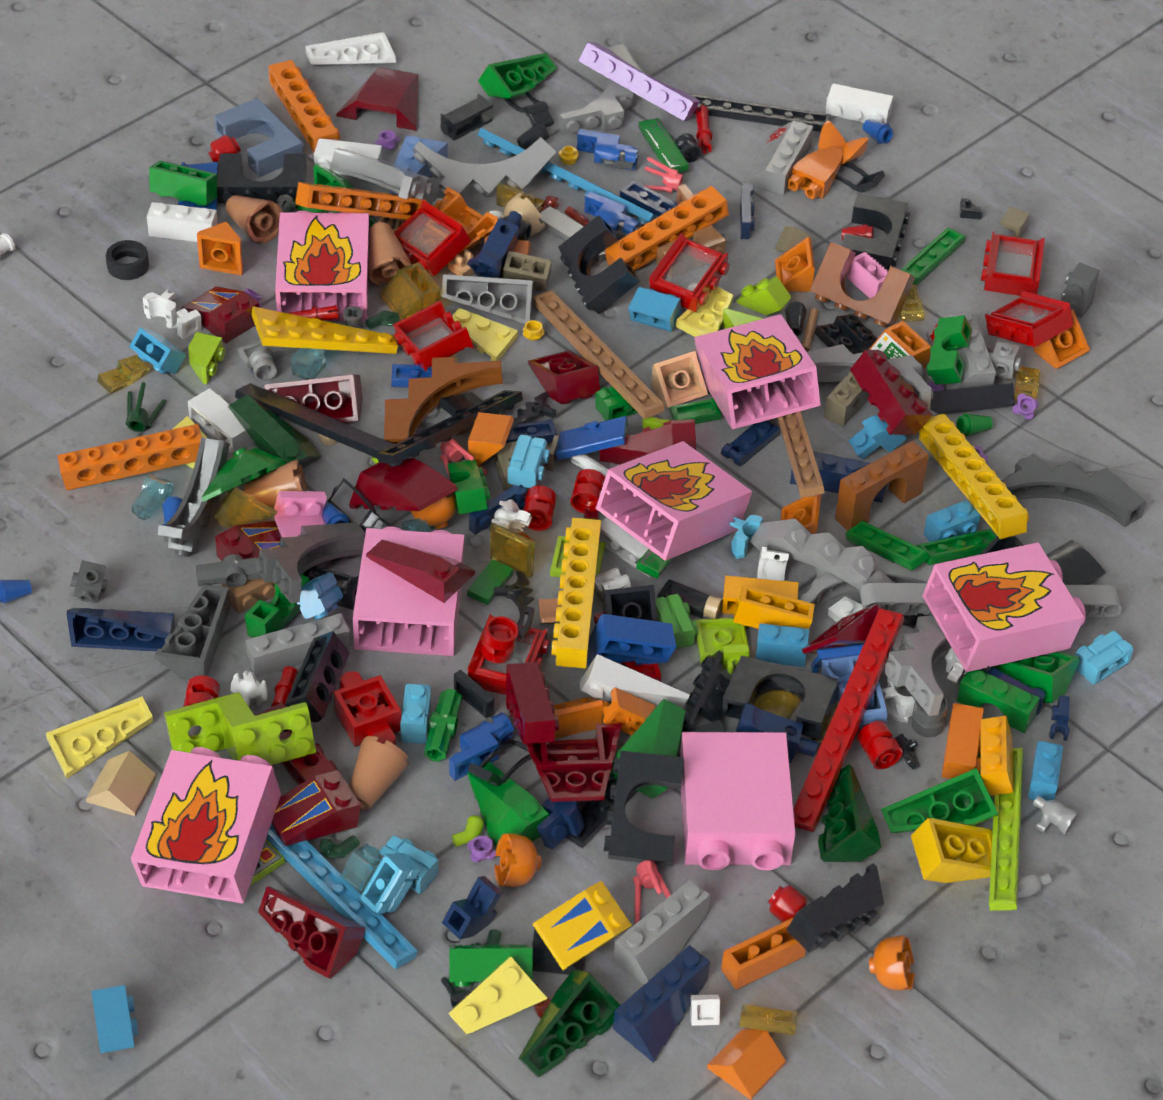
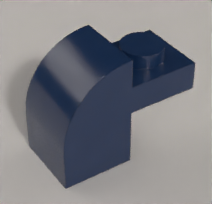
M548 798L541 805L549 814L537 826L545 847L553 849L569 834L578 836L583 830L584 819L577 801L551 802L550 798Z
M478 877L467 899L452 902L442 924L460 940L475 936L486 928L498 912L494 908L503 892L487 877Z

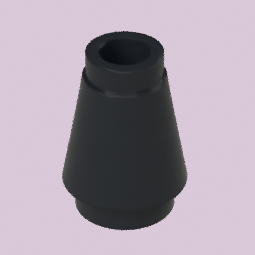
M535 124L517 137V143L523 149L528 148L540 137L546 142L549 139V133L544 124Z
M791 302L785 309L786 320L795 336H799L802 333L807 310L803 303Z

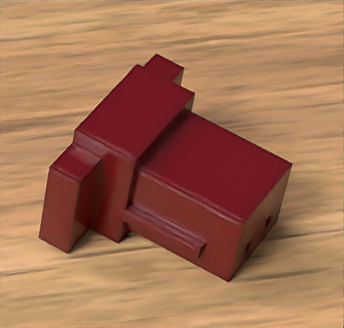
M584 510V519L599 520L598 512Z

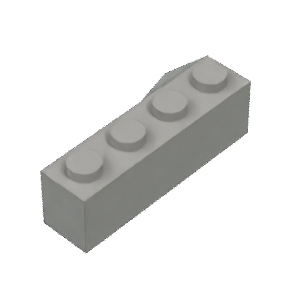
M443 275L442 298L523 324L530 321L533 281Z
M332 612L318 620L245 640L247 661L256 677L283 670L286 666L294 667L301 665L313 638L332 631L335 632L348 651H350V632L342 614Z
M693 880L687 881L615 941L614 960L643 985L646 984L683 951L688 939L694 935L708 915L710 894Z

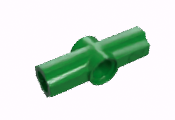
M447 689L440 693L436 710L431 713L428 727L429 735L424 748V756H427L430 761L440 762V760L446 759L451 738H455L462 695L454 689Z

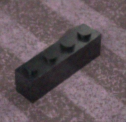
M874 863L866 868L863 876L859 873L855 874L843 888L838 885L825 898L821 896L800 909L786 931L808 952H812L818 948L824 949L832 941L836 940L838 942L851 932L855 934L866 925L872 926L879 919V911L884 905L878 868Z

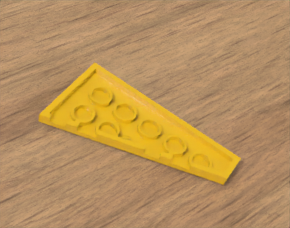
M252 307L251 315L262 346L397 353L398 345L393 335L388 333H379L321 321L316 318H307Z

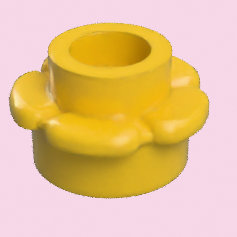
M565 146L558 152L560 161L566 165L576 163L579 157V151L573 146Z
M530 320L523 327V336L531 341H536L544 335L545 331L539 321Z

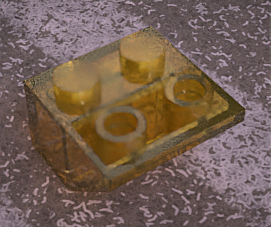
M418 262L399 269L381 291L380 297L399 321L409 315H413L441 301V288Z

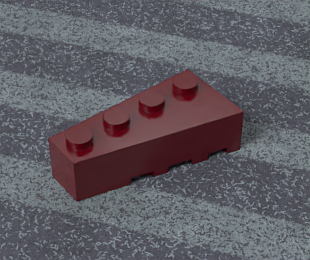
M865 350L850 368L860 388L869 393L867 399L870 404L879 409L877 414L879 419L887 422L888 427L886 430L889 435H917L932 417V413L927 409V404L918 398L914 393V388L903 380L900 376V371L888 362L887 356L882 351Z
M537 662L507 664L505 707L509 710L510 717L513 718L514 726L517 727L523 744L554 742L555 731H559L558 715H554L553 700L549 701L550 692L549 687L545 686L544 672H540Z

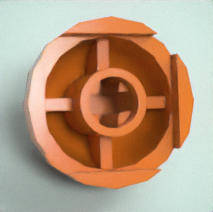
M455 493L447 495L421 511L410 512L414 519L423 526H434L435 529L444 528L448 525L447 521L452 519L457 511Z
M510 833L501 836L495 856L500 857L499 865H494L495 878L498 885L512 888L529 883L536 871H539L541 867V856L538 855L535 845L531 840L522 835Z
M899 935L883 939L876 946L874 957L869 958L871 974L875 973L878 982L890 990H912L915 972L910 973L911 964H914V957L909 938L906 935Z

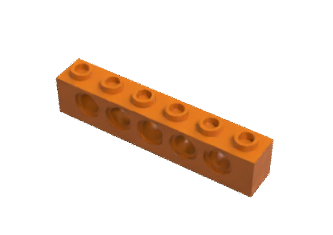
M292 59L268 65L270 84L312 152L315 153L318 139L340 140L338 128L333 126L330 115H326L323 104L318 102L315 92L311 91L307 79L302 77L300 68L295 66Z
M298 182L295 204L307 208L348 213H369L372 216L407 220L421 207L422 200L425 199L415 197L404 199L398 197L399 194Z
M713 186L700 191L695 196L683 201L678 206L606 248L607 264L610 266L621 257L636 271L657 258L658 247L675 241L681 233L689 239L693 237L694 232L713 225L728 216L727 200Z
M199 424L57 455L66 491L196 462L202 437Z

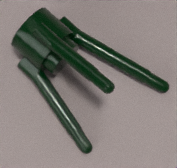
M145 382L141 383L134 410H132V392H128L127 419L125 424L135 432H142L145 428H151L153 420L166 403V400L163 399L148 418L147 411L141 408L146 386Z

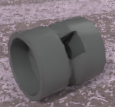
M945 695L943 696L938 715L929 716L917 700L915 701L911 725L917 734L923 737H935L941 734L944 729L949 704Z

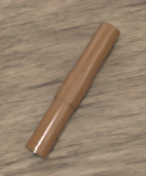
M815 308L810 310L805 327L802 346L806 352L810 351L819 311Z

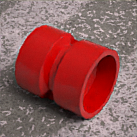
M583 469L577 474L570 498V504L576 511L583 514L585 509L590 512L598 511L596 506L605 476L594 469Z
M538 485L529 488L527 491L523 511L530 513V517H532L529 526H526L527 528L543 531L552 525L557 495L551 488Z
M497 616L487 622L481 645V652L486 660L500 664L511 659L519 630L517 624L512 619Z
M199 675L192 677L187 683L183 707L219 698V683L208 676Z
M871 722L858 733L857 740L864 752L867 753L875 769L883 770L889 768L902 757L903 751L896 739L893 738L885 722Z

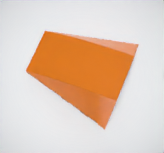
M447 187L444 191V198L441 201L438 200L434 207L460 223L470 237L471 242L458 253L461 256L464 254V250L469 251L483 241L485 237L489 236L499 218L489 212L484 215L479 214L467 206L461 194ZM431 220L408 242L428 255L451 233Z

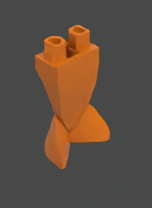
M827 121L821 130L818 150L806 155L792 167L791 177L788 180V189L797 191L800 188L812 200L816 197L823 199L828 194L840 166L861 157L867 149L869 138H858L846 143L832 122Z

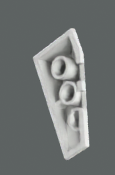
M598 654L579 683L581 691L588 693L594 698L612 702L611 691L615 687L652 703L655 707L661 700L666 699L682 708L689 699V694Z

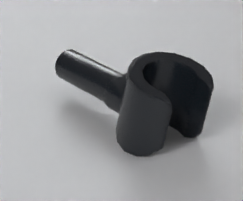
M447 977L441 979L450 995L451 1006L454 1008L467 996L466 991L456 992Z

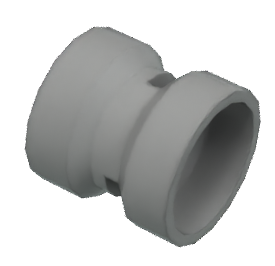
M267 349L254 351L250 356V363L256 379L268 381L274 378L277 368L273 362L271 352Z

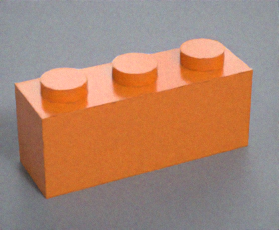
M953 703L942 778L952 779L977 768L978 772L980 771L981 758H977V753L981 754L980 734L984 708Z
M793 918L723 951L721 971L735 990L805 957L806 949L786 931Z

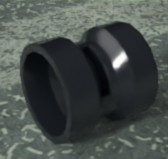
M684 133L675 140L676 146L687 163L694 162L700 158L702 150L692 134Z

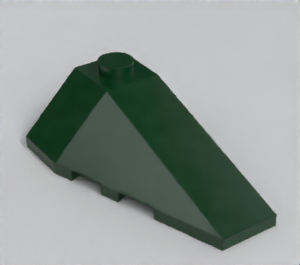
M246 395L229 404L228 408L260 450L285 460L286 464L299 460L298 465H301L302 468L321 458V455L307 437L251 396Z
M848 764L839 772L827 801V814L822 817V823L825 827L824 833L819 835L818 846L820 858L824 862H862L882 848L879 831L853 766Z
M572 970L555 992L519 1059L536 1077L542 1076L564 1061L570 1053L576 1049L583 1048L592 1038L608 1031L614 1022V1011L620 1004L589 972Z

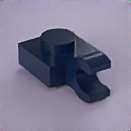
M1059 695L1057 705L1052 706L1051 720H1055V723L1050 727V739H1054L1055 733L1060 732L1064 736L1063 741L1068 740L1070 732L1068 727L1069 696Z

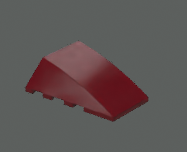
M378 67L336 113V117L357 120L361 109L364 108L396 114L397 128L417 131L418 74Z
M407 458L398 466H389L387 463L378 462L360 472L355 488L366 497L373 507L377 505L380 506L381 510H389L395 506L397 511H421L458 490L457 486L425 462L415 458ZM353 491L349 502L350 509H357L359 505H363L364 509H369L366 503Z
M622 723L596 724L595 739L555 740L554 742L525 744L551 802L604 800Z

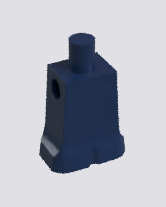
M510 211L506 221L499 218L480 253L468 260L467 265L472 268L478 277L502 278L508 251L513 252L519 240L518 225L522 215L518 212Z
M745 702L735 732L786 733L789 763L792 762L795 752L814 757L818 745L816 741L801 737L803 724L766 712Z

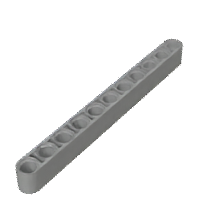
M868 583L860 588L863 609L878 604L880 609L903 615H917V613L933 615L922 597L927 583ZM1065 585L1072 597H1078L1082 601L1086 618H1113L1121 614L1123 610L1118 590L1115 586Z

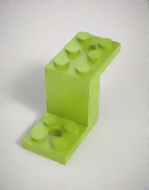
M240 692L164 712L171 749L175 751L190 753L196 747L207 748L214 752L226 749L232 760L240 761L243 756L252 755L266 760L270 765L316 753L309 710L305 702L254 716ZM201 726L199 734L195 736L189 735L191 727ZM283 730H292L289 738L284 740L279 738Z

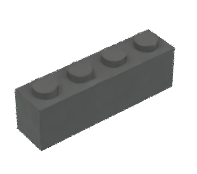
M204 584L189 605L188 612L185 616H181L177 622L178 626L173 633H169L165 639L164 646L157 650L154 658L182 679L189 680L199 675L208 676L230 610L229 588Z

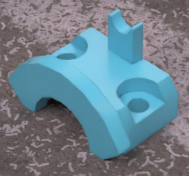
M750 515L746 521L734 517L735 522H730V526L739 529L731 542V550L736 559L745 558L748 540H751L760 524L763 523V518L757 515Z

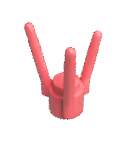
M651 157L647 158L649 162L667 171L664 173L647 166L644 167L646 171L664 177L663 184L666 186H644L653 191L672 193L673 190H677V187L682 185L684 175L678 173V170L671 169Z
M454 438L444 441L440 445V451L443 453L440 459L445 465L448 476L447 464H449V461H459L462 456L466 460H474V457L462 448ZM478 466L482 467L484 475L488 474V471L484 469L483 466Z
M651 860L639 863L636 867L637 876L633 878L635 884V924L640 921L642 885L647 889L655 888L658 894H661L663 891L666 899L671 895L662 874L658 871L656 863Z

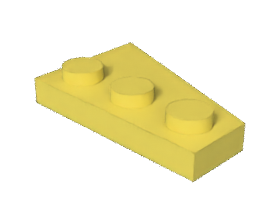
M717 287L715 291H711L707 303L704 306L702 305L697 313L688 309L676 319L675 327L694 337L719 331L723 321V311L725 308L730 309L733 302V294Z
M458 308L453 314L454 322L459 321L462 328H467L471 341L477 346V350L481 353H487L491 356L492 361H499L518 338V330L462 308Z
M509 957L448 1014L465 1034H470L548 998L513 958Z

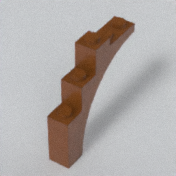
M455 357L432 358V377L409 379L408 398L385 400L384 440L397 444L415 435L426 416L439 406L438 404L442 397L459 395L468 390L483 386L503 384L501 361L456 363Z

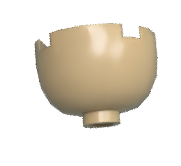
M518 193L507 202L504 208V217L508 216L510 211L518 212L522 215L523 220L531 224L530 236H533L545 228V223L540 224L538 219L542 216L527 197L524 199L520 198L522 194Z

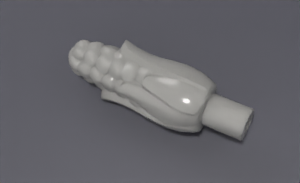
M1046 873L1040 876L1026 874L1019 877L1018 898L1036 894L1040 891L1041 886L1052 882L1051 876Z

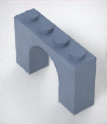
M258 98L214 115L215 132L220 137L228 135L230 138L238 139L248 134H264L271 137L270 140L247 149L248 166L259 177L283 168L284 154H303L304 145L302 140L297 138L291 129L286 127L277 115L275 116L269 107Z

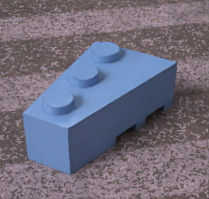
M406 136L394 165L409 169L410 172L433 177L434 175L429 171L430 167L426 163H419L414 158L413 147L420 141L433 152L448 158V143ZM390 190L391 194H397L396 192Z
M859 655L822 660V675L839 679L838 697L836 699L838 702L842 697ZM879 680L859 725V731L864 726L875 721H883L887 725V709Z

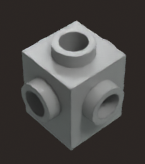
M997 343L994 352L989 353L996 372L995 376L1013 379L1015 372L1021 368L1022 358L1019 357L1020 345Z

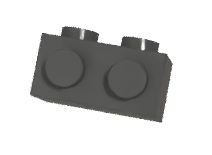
M1081 262L1078 263L1073 272H1068L1064 282L1067 284V288H1065L1061 296V300L1070 303L1071 310H1074L1076 316L1080 318L1084 316L1093 303L1100 270Z

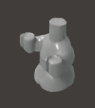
M1038 796L1033 805L1042 810V818L1035 826V829L1042 833L1052 823L1058 827L1062 834L1066 835L1079 814L1075 810L1067 808L1059 800L1047 801Z

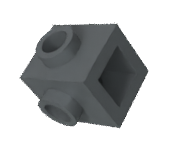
M82 560L79 572H73L70 584L71 587H75L73 596L78 597L84 602H97L99 594H105L108 580L103 579L106 566Z

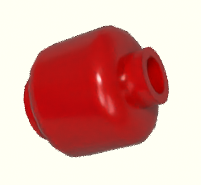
M223 135L210 143L211 151L208 154L213 162L219 163L220 153H240L241 149L234 137L230 138L228 135Z
M788 885L783 888L780 886L768 901L770 904L769 912L783 923L794 918L796 913L807 905L808 900L794 887Z

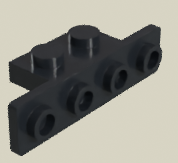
M720 650L712 656L707 655L701 663L702 671L693 682L695 687L689 694V699L686 702L687 706L684 709L685 716L682 731H686L694 724L698 713L710 722L721 721L723 717V696L730 680L717 671L723 656Z

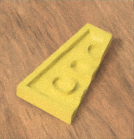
M142 696L47 732L46 738L66 779H68L152 723L153 716Z

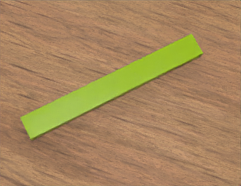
M1013 748V793L994 795V806L998 815L993 817L989 892L990 911L1017 910L1023 748Z

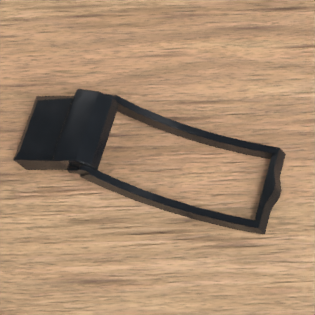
M528 92L525 95L534 104L524 108L517 106L509 98H503L516 111L526 113L532 126L544 124L545 127L554 124L546 102L535 99Z
M847 162L843 165L856 171L863 178L857 185L838 174L835 179L861 193L876 187L886 175L883 170L868 175L859 167Z
M345 478L333 489L332 495L327 502L333 504V506L348 517L349 523L354 522L331 500L343 482L369 507L370 510L359 524L365 534L366 528L383 529L385 527H393L379 517V514L376 513L375 508L366 497Z
M512 740L495 749L479 766L470 763L467 770L478 778L495 786H501L521 765L532 758L528 754L520 759L508 770L503 778L484 769L496 755L509 747L517 746L528 752L526 745Z

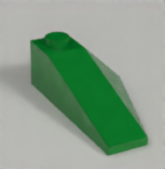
M547 53L488 64L478 82L490 97L513 98L525 95L556 71L557 66Z
M243 447L232 453L233 458L225 461L201 499L204 502L242 486L285 465L286 462L256 447L248 451Z
M1057 651L996 665L993 668L1032 689H1042L1045 693L1043 702L1053 703L1059 699V695L1063 696L1066 694L1080 662V657Z
M666 699L661 700L645 719L644 723L631 735L626 744L620 748L615 757L620 758L621 750L677 757L685 710ZM613 761V765H612V769H611L610 776L613 777V778H615V779H617L618 774L613 773V767H614V761ZM648 785L637 789V791L653 799L666 791L668 787Z
M490 762L484 767V769L500 778H503L505 775ZM467 772L474 797L480 808L481 817L487 828L488 837L493 840L496 848L503 834H518L531 841L541 837L537 826L549 814L534 796L511 778H508L501 786H495Z

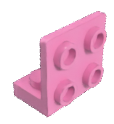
M278 492L273 516L281 537L301 535V526L325 524L322 518L327 500L325 492Z

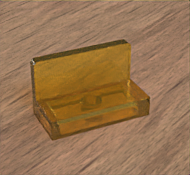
M502 183L497 185L496 205L505 208L511 198L521 193L522 196L520 198L524 199L527 197L539 213L544 208L545 200Z

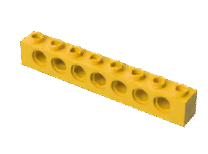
M945 414L931 417L919 431V440L1000 539L1026 533L1027 522L1029 521L1027 509L1021 506L1016 496L1011 494L1006 484L1001 482L995 471L991 470L983 457H980L975 447L970 445L965 435L960 433L953 421H950Z
M572 518L571 527H566L565 541L569 543H564L563 557L567 558L562 559L561 573L566 574H561L559 589H564V591L559 590L557 605H562V607H557L556 622H560V624L555 623L553 638L558 640H553L551 655H556V666L586 669L601 520Z

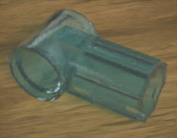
M150 474L147 475L142 484V492L131 506L132 513L142 520L151 518L161 501L165 502L171 496L173 483Z

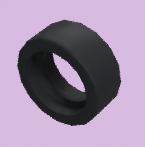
M123 240L112 244L106 252L108 272L120 280H133L143 276L149 267L146 247L134 240ZM127 256L138 258L137 261L128 264L116 262V260Z

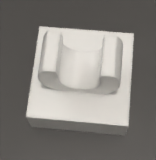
M182 309L176 312L179 316L177 318V334L182 340L194 335L196 332L202 331L201 314L197 310L188 313L186 309Z
M691 995V1025H719V995Z

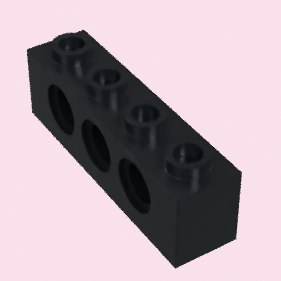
M334 631L313 638L285 703L289 707L305 702L308 706L311 723H317L325 717L328 705L332 700L333 691H335L339 683L340 676L350 654Z

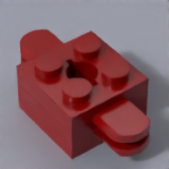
M350 671L344 673L340 677V689L333 691L334 711L354 747L360 746L363 739L367 736L379 737L377 742L385 744L387 740L396 745L395 733L401 731L402 711L382 676L379 675L364 681L359 672Z

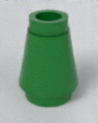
M967 413L959 416L956 421L957 429L965 436L991 430L993 425L990 416Z

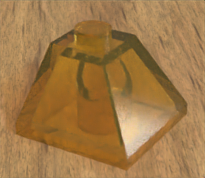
M234 487L226 493L213 517L219 519L217 521L219 525L230 529L235 525L267 520L275 516L277 511Z
M493 522L490 525V559L507 565L515 571H520L531 578L534 575L535 542L519 529L507 524Z

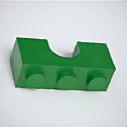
M965 315L939 318L937 328L934 330V344L930 349V362L927 363V374L931 376L935 385L960 383L962 381L965 364L957 349L969 347L972 333Z
M475 459L473 461L467 460L447 464L450 481L458 489L454 491L458 513L464 514L486 510V500H490V493L482 467L477 466Z
M304 575L300 576L302 579V587L306 583H308L310 579ZM275 584V595L272 602L268 604L259 599L245 614L247 635L254 638L282 630L300 611L301 605L290 603L285 595L281 593L277 584Z
M979 669L966 673L960 682L957 702L963 705L982 708L985 703L995 705L1001 710L1003 716L1007 717L1009 727L1024 734L1036 717L1040 700L1039 697Z

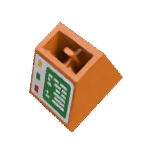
M904 321L886 328L869 349L882 351L887 356V360L912 355L918 363H921L923 369L927 367L931 354V346Z

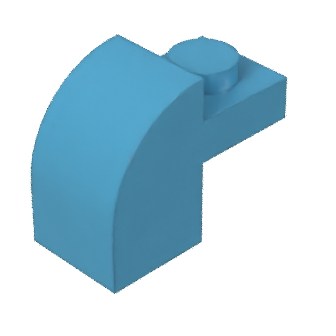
M874 415L862 422L864 428L848 441L858 457L863 460L880 445L890 453L904 442L907 437L906 435H889L886 430L888 427L887 422L881 421L878 415Z

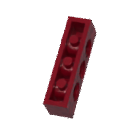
M281 702V703H279V704H277V705H275V706H273V707H271V708H269V709H267V710H265V711H263V712H261V713H259V714H257V715L264 714V713H268V712L275 711V710L282 709V708H286V707H285V705ZM283 730L279 738L282 740L289 738L292 730ZM318 743L315 744L316 753L281 762L298 785L315 775L337 770L332 760L328 761L324 756L323 749Z

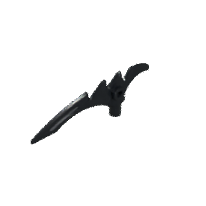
M547 392L536 396L534 402H526V410H517V418H514L508 437L513 428L524 420L534 416H547L551 418L556 416V409L550 408V405L546 404V398L549 396Z
M517 571L515 573L518 578L514 584L505 585V587H494L493 593L494 596H506L507 599L510 598L517 605L520 613L517 623L518 635L520 639H523L533 621L534 608L527 607V605L534 598L526 597L533 589L524 587L529 585L530 582L522 572ZM525 614H527L528 618L524 628H521L523 625Z

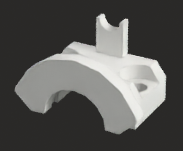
M166 290L161 296L153 292L146 294L143 297L144 314H146V317L148 319L157 316L165 317L168 328H177L176 303L170 300L175 296V293H168V290Z
M762 547L756 578L784 581L789 553L767 550V547Z
M618 568L596 575L595 588L603 601L604 590L631 587L628 575L621 576Z
M888 678V688L881 689L887 715L896 721L908 723L910 716L913 714L915 700L912 696L900 695V687H896Z

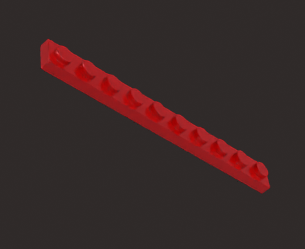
M879 608L793 808L794 825L796 828L814 832L887 662L889 653L903 624L904 616L901 613Z

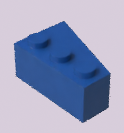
M602 614L589 637L588 667L597 654L618 664L635 661L636 665L667 663L676 648L672 624Z

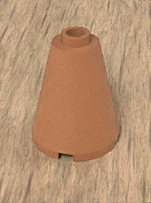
M238 195L232 196L227 201L226 213L251 240L267 243L279 233L280 213L283 212L275 202Z
M377 222L369 229V279L377 285H381V282H387L388 285L402 282L410 276L409 271L413 269L412 264L391 226L384 222Z
M299 460L291 461L246 483L244 490H241L243 503H248L250 508L274 507L279 491L308 490L302 466L298 465Z
M367 736L363 739L349 786L361 804L360 812L369 810L406 770L410 761L406 762L408 756L399 747L387 740L385 744L377 742L379 737Z

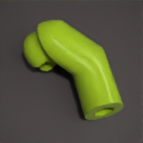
M653 416L646 419L643 418L642 427L643 429L650 427L652 430L664 426V422L671 420L654 418Z
M469 816L465 830L452 834V841L455 847L465 845L470 840L481 835L484 822L480 816Z

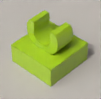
M748 644L723 645L722 669H727L728 673L732 674L741 655L749 657Z

